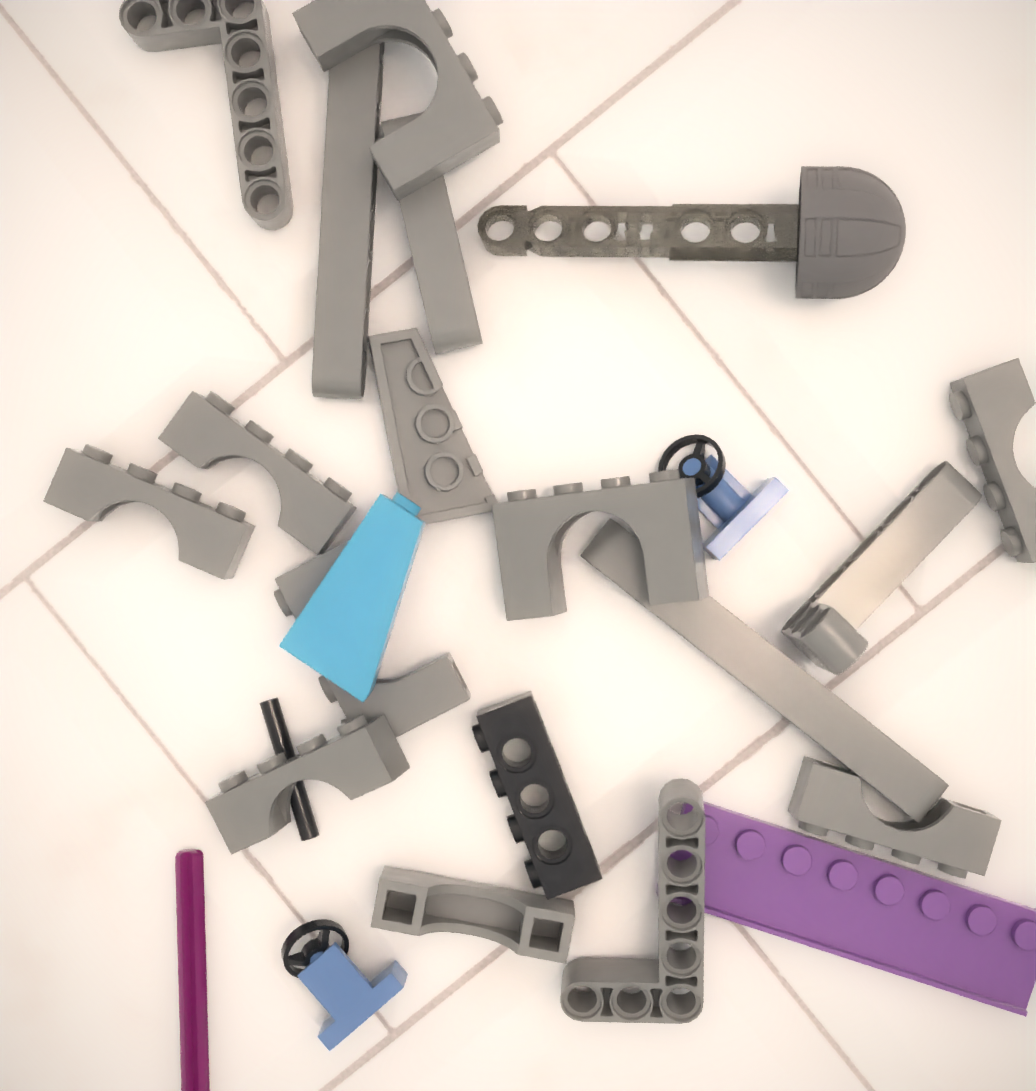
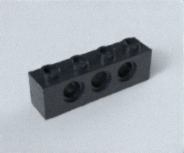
M530 690L478 710L476 717L479 723L471 726L481 753L487 751L491 753L496 769L489 771L490 778L498 798L507 796L514 814L506 816L516 844L525 841L531 859L524 861L533 888L536 889L542 886L546 898L549 900L601 880L602 875L598 861L532 691ZM514 738L525 740L531 747L530 755L525 760L519 762L508 759L504 754L503 747L509 740ZM539 784L543 786L549 793L547 800L539 806L526 804L521 798V792L528 785ZM557 830L565 836L566 841L560 849L549 851L539 844V837L545 831Z

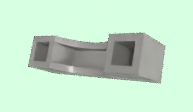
M1018 357L951 382L950 386L953 392L949 394V401L954 415L958 420L964 421L970 436L966 440L967 450L973 463L982 468L987 484L983 485L984 495L990 508L994 512L998 511L1004 527L1000 531V536L1006 552L1011 557L1015 556L1017 562L1035 563L1036 488L1021 474L1015 461L1013 443L1018 424L1036 402Z
M192 391L158 439L197 468L208 470L214 465L232 458H249L259 463L273 477L279 490L281 511L277 526L315 554L325 553L357 509L356 506L348 501L353 493L331 477H328L325 483L310 474L309 471L313 466L311 462L291 448L284 455L269 444L274 438L270 432L251 419L246 426L230 415L235 407L213 391H210L207 397Z
M85 444L83 450L66 447L43 502L86 521H103L112 511L128 503H146L159 510L173 526L178 540L179 561L222 580L233 579L255 529V525L243 521L246 512L220 501L217 508L199 502L202 493L175 482L172 489H169L155 482L157 473L136 464L130 463L127 470L110 463L113 454L95 446Z
M364 714L359 715L338 726L337 730L340 735L326 741L323 733L296 746L299 754L287 759L284 752H281L257 765L259 773L249 778L245 770L218 783L221 792L207 800L205 804L230 854L232 855L270 838L291 822L290 800L293 789L298 781L318 780L328 783L340 790L352 801L392 783L411 768L385 715L383 714L368 722Z
M806 756L803 758L788 807V812L799 821L798 828L819 836H826L828 830L845 834V842L871 851L875 844L892 849L891 855L912 864L919 865L921 858L939 863L938 870L966 879L968 872L985 877L1002 822L1000 818L986 810L942 797L920 823L914 819L905 822L883 820L874 816L866 805L862 794L861 779L858 775L849 769Z
M385 865L379 878L370 927L414 936L435 932L467 934L502 944L517 955L566 964L575 920V908L573 900L557 897L547 900L546 895Z

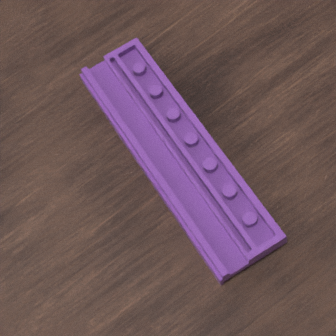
M703 801L705 811V913L1012 1013L1027 1016L1028 1011L1026 1009L1036 982L1035 908ZM684 803L680 815L689 813L694 807ZM678 850L673 852L670 857L681 861L687 860L693 854L686 850ZM657 883V891H656L657 897H658V883ZM681 896L672 899L670 902L687 905L692 900Z

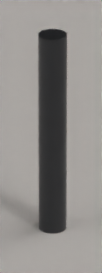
M278 697L260 702L259 704L275 755L284 752L287 759L296 756ZM298 781L291 795L290 806L301 841H306L320 834L304 781Z

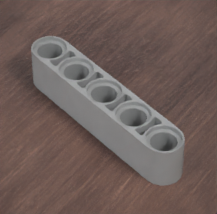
M423 112L381 122L384 137L411 122ZM444 175L399 200L436 355L483 344Z

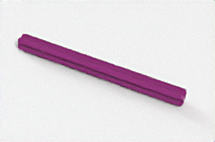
M184 849L175 856L181 1091H210L204 858L202 850Z

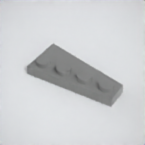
M411 328L368 336V344L398 493L422 508L417 517L425 521L426 524L493 512L492 504L498 503L490 490L476 454L473 453L463 432V426L455 409L453 410L442 387L443 383L418 329Z

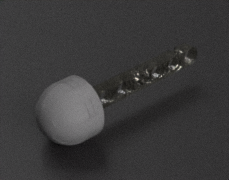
M801 166L798 204L672 203V206L541 205L528 211L527 205H499L484 211L477 224L478 234L484 248L497 256H527V250L541 257L669 258V261L796 262V299H845L872 290L893 271L901 257L906 240L905 215L894 191L878 176L866 170L849 166ZM506 221L514 226L513 233L505 240L496 241L488 237L489 228L496 222ZM552 221L561 225V234L552 241L540 240L535 235L537 228L544 222ZM599 221L609 225L611 228L610 234L602 241H590L583 235L586 227L593 222ZM693 222L703 223L710 230L706 239L700 242H690L681 233L686 225ZM747 222L757 226L760 231L759 236L747 243L734 239L731 232L740 223ZM618 223H625L624 241H619ZM651 224L653 232L650 234V239H640L639 232L642 231L643 225ZM768 224H774L773 242H767Z

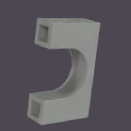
M314 0L292 13L302 36L323 72L367 47L390 41L401 42L415 47L433 64L438 75V81L434 97L429 106L411 122L368 146L373 160L397 201L500 143V130L498 126L503 123L502 116L492 98L488 95L482 99L473 82L479 79L476 70L465 52L459 55L455 53L448 40L454 35L440 8L431 11L426 0Z
M679 469L649 473L650 483L631 485L630 476L601 479V489L583 491V483L580 482L553 486L554 496L537 498L536 489L507 492L508 502L492 504L506 620L550 617L567 612L561 566L562 545L566 534L574 523L594 511L607 512L619 517L637 535L644 556L650 606L698 601L709 597L695 478L680 479Z
M349 540L274 579L279 589L274 591V596L286 617L293 614L295 620L298 618ZM450 652L404 676L393 679H377L373 691L364 702H361L324 676L318 678L330 703L338 701L346 717L341 720V725L364 714L367 722L384 714L396 738L470 700L472 695Z

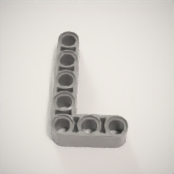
M124 0L119 8L121 26L138 47L147 52L222 44L242 203L245 211L258 226L266 230L283 228L290 222L294 206L270 19L263 0ZM245 2L254 4L252 12L247 17H233V12L239 4ZM192 10H205V15L200 22L193 25L185 24V19ZM156 15V21L150 29L145 31L137 30L138 24L143 17ZM250 50L260 52V58L256 64L250 67L239 66V60L245 52ZM256 98L267 100L266 108L260 115H245V108L251 100ZM262 146L273 148V155L266 164L254 165L251 163V156L257 148ZM264 195H278L279 205L275 211L270 214L258 213L257 204Z
M947 460L940 463L792 615L783 626L781 632L816 666L835 675L846 671L860 658L869 645V642L857 629L981 500L982 494Z
M683 778L672 779L662 787L658 798V959L583 957L570 961L562 974L560 1004L566 1016L573 1020L581 1022L684 1024L697 1019L702 1012L704 1005L705 811L702 791L691 780ZM681 802L688 803L694 807L692 811L682 815L670 811L671 806ZM678 850H686L693 854L687 860L681 861L670 857L673 852ZM681 896L692 900L683 906L674 905L670 902L672 899ZM681 942L691 946L686 950L671 948L675 943ZM586 986L592 990L589 992H579L573 988ZM627 987H635L640 989L641 991L637 993H627L623 991V989ZM676 988L689 990L685 994H675L671 991Z

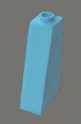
M398 492L395 493L392 499L384 494L379 495L279 645V647L361 702H364L369 697L375 687L426 524L425 521L417 517L422 508Z

